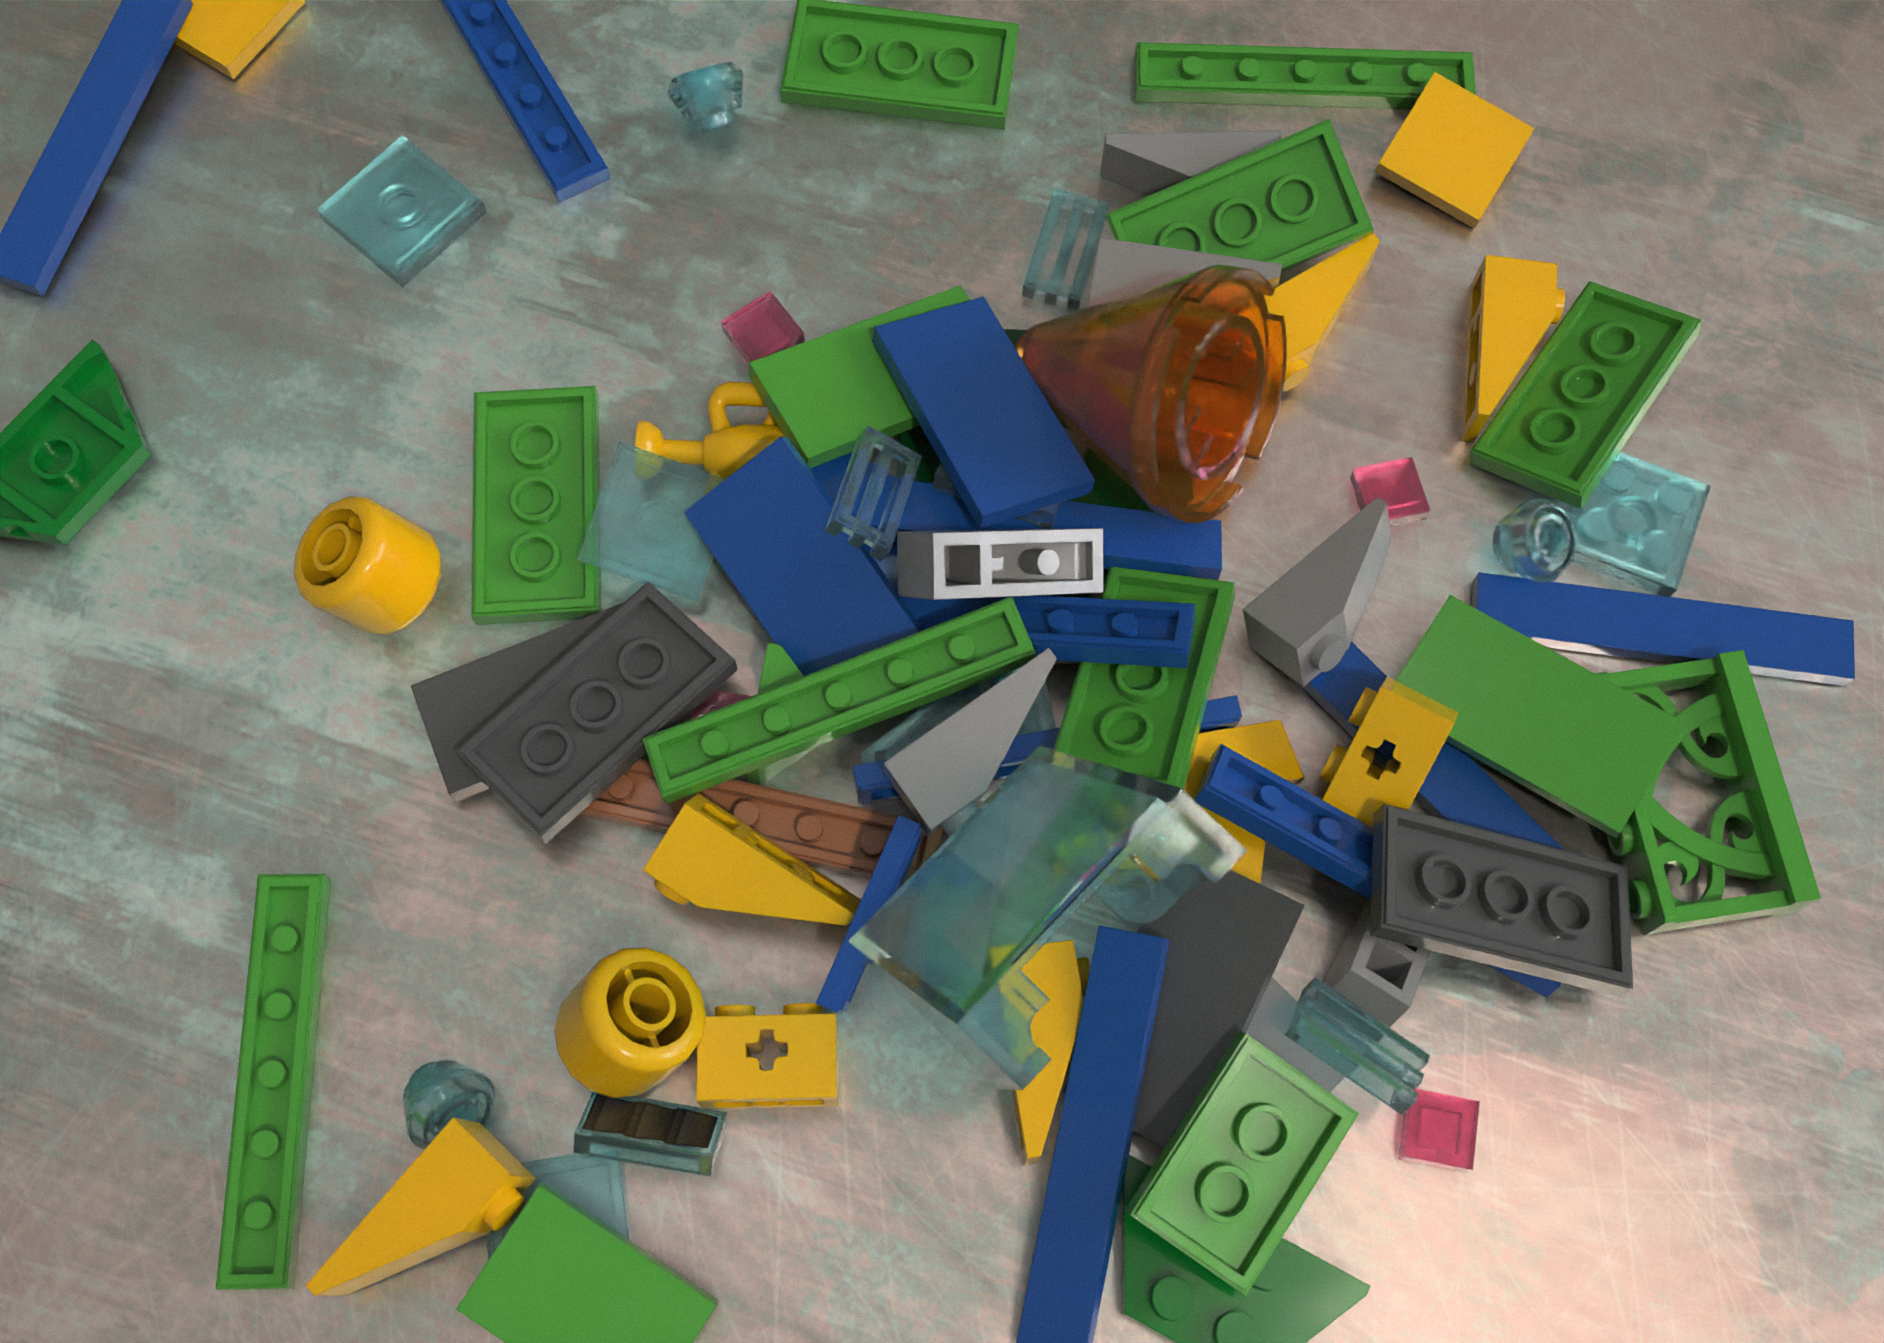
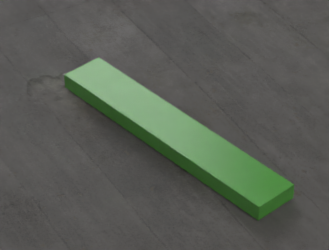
M1136 42L1134 54L1135 101L1411 110L1434 72L1476 95L1473 52Z
M1011 596L650 735L642 740L661 796L669 804L1018 669L1034 659L1036 652Z
M258 874L216 1290L294 1289L331 880L325 874Z

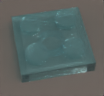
M1620 452L1583 508L1579 509L1568 504L1551 554L1654 594L1671 597L1678 589L1711 486Z

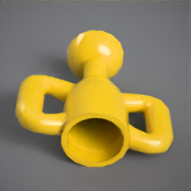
M729 381L716 386L708 398L707 410L712 433L705 435L704 441L664 439L662 431L652 422L639 420L635 436L636 477L638 481L650 480L660 473L664 463L704 465V470L709 472L703 494L705 496L780 436H784L770 411H768L767 417L762 424L731 426L725 411L727 406H767L752 382Z

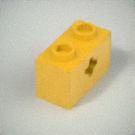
M1386 677L1378 692L1366 687L1348 722L1359 727L1349 749L1336 744L1319 776V779L1330 784L1322 800L1372 828L1373 813L1383 804L1409 810L1453 728L1459 712L1389 677ZM1385 739L1395 744L1396 747L1393 751L1395 759H1390L1383 768L1372 761L1376 754L1373 748H1378Z
M793 1003L783 1006V1015H755L756 1008L754 1006L733 1004L715 1007V1016H706L702 1039L697 1045L696 1101L703 1110L839 1106L838 1022L836 1013L823 1014V1006L815 1003ZM774 1040L779 1051L787 1053V1056L775 1058L773 1069L765 1071L759 1060L751 1057V1054L763 1052L765 1041Z

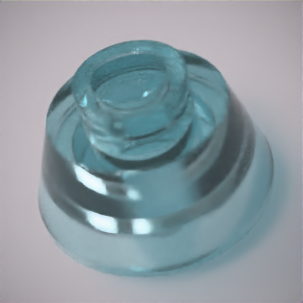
M733 62L702 67L672 78L667 94L688 123L699 121L702 132L735 122L732 111L742 108L744 74Z
M1541 497L1531 498L1522 502L1498 522L1493 535V551L1500 565L1512 574L1538 583L1551 582L1561 577L1570 565L1576 550V534L1571 519L1556 503Z
M439 1060L419 1067L410 1077L402 1096L406 1130L412 1143L418 1148L425 1150L453 1117L478 1122L485 1127L492 1115L495 1101L493 1083L485 1074L455 1060Z

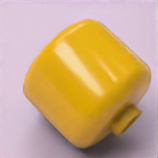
M345 497L324 508L314 517L302 535L294 561V578L299 593L313 607L364 632L384 635L408 627L423 614L435 595L441 577V555L434 537L416 523L367 497Z
M648 947L623 948L599 960L561 1003L554 1029L558 1055L569 1074L592 1092L611 1098L641 1095L660 1084L681 1066L701 1041L706 1018L702 991L689 970L670 955Z

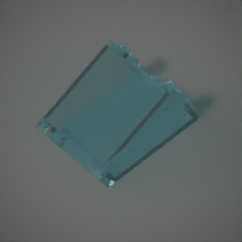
M1039 745L858 930L848 943L997 1090H1023L1050 1062L1051 1058L1034 1044L1030 1028L1032 1018L1036 1012L1050 999L1021 971V968L1092 894L1101 900L1120 919L1132 924L1150 923L1165 914L1180 897L1209 879L1214 883L1219 881L1248 850L1182 788Z

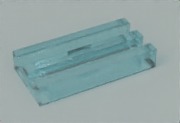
M1054 189L1023 284V297L1033 299L1035 294L1045 296L1044 302L1056 305L1058 299L1068 302V309L1079 310L1098 249L1099 237L1101 238L1107 220L1105 214L1109 212L1110 203ZM1062 207L1072 208L1073 210L1051 279L1040 278ZM1084 213L1094 214L1073 284L1072 286L1062 284Z
M868 425L857 438L825 531L835 537L841 531L850 535L848 544L857 549L864 543L872 547L870 556L881 561L891 551L922 456ZM875 447L879 449L857 516L854 517L851 513ZM895 458L900 461V465L877 530L870 526L892 459Z
M1315 977L1302 990L1285 1036L1402 1115L1416 1103L1418 1093L1414 1090L1422 1083L1424 1073L1420 1070L1427 1065L1430 1055Z

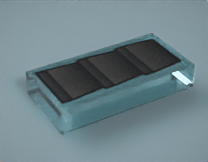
M592 1092L574 1134V1153L711 1176L725 1133L727 1112L636 1096L611 1098Z

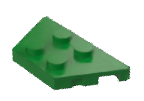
M93 339L0 433V536L66 546L151 456L111 361L102 347Z
M1129 1155L1123 1183L1121 1315L1172 1343H1307L1367 1296L1371 1287L1369 1284L1284 1238L1280 1240L1247 1295H1243L1124 1212L1152 1168Z

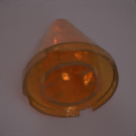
M1221 264L1209 266L1036 324L1027 330L1018 340L1015 347L1054 413L1150 509L1164 517L1194 524L1205 522L1219 515L1239 496L1243 487L1241 484L1233 483L1232 480L1246 457L1261 461L1277 419L1284 388L1287 360L1284 316L1269 313L1263 296H1272L1275 290L1271 283L1257 271Z

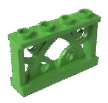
M1744 650L1719 653L1716 657L1614 673H1595L1687 723L1618 837L1614 838L1607 834L1611 850L1615 855L1621 857L1623 866L1628 867L1630 914L1632 918L1638 919L1642 934L1646 936L1664 931L1767 915L1768 917L1793 914L1820 900V892ZM1699 686L1702 699L1678 713L1672 701L1663 691ZM1695 731V737L1701 747L1706 744L1707 737H1714L1720 757L1712 758L1705 754L1696 744L1690 733ZM1677 746L1684 757L1698 770L1712 777L1727 779L1732 796L1718 805L1711 814L1706 827V837L1677 820L1652 797L1661 770ZM1729 817H1735L1739 819L1745 839L1737 837L1731 831L1728 833L1727 846L1723 844L1724 825ZM1656 839H1658L1663 844L1658 846ZM1673 864L1682 872L1680 886L1695 877L1699 864L1707 867L1708 881L1703 895L1694 902H1685L1673 897L1664 865ZM1725 873L1743 878L1757 879L1761 893L1721 899L1725 886Z

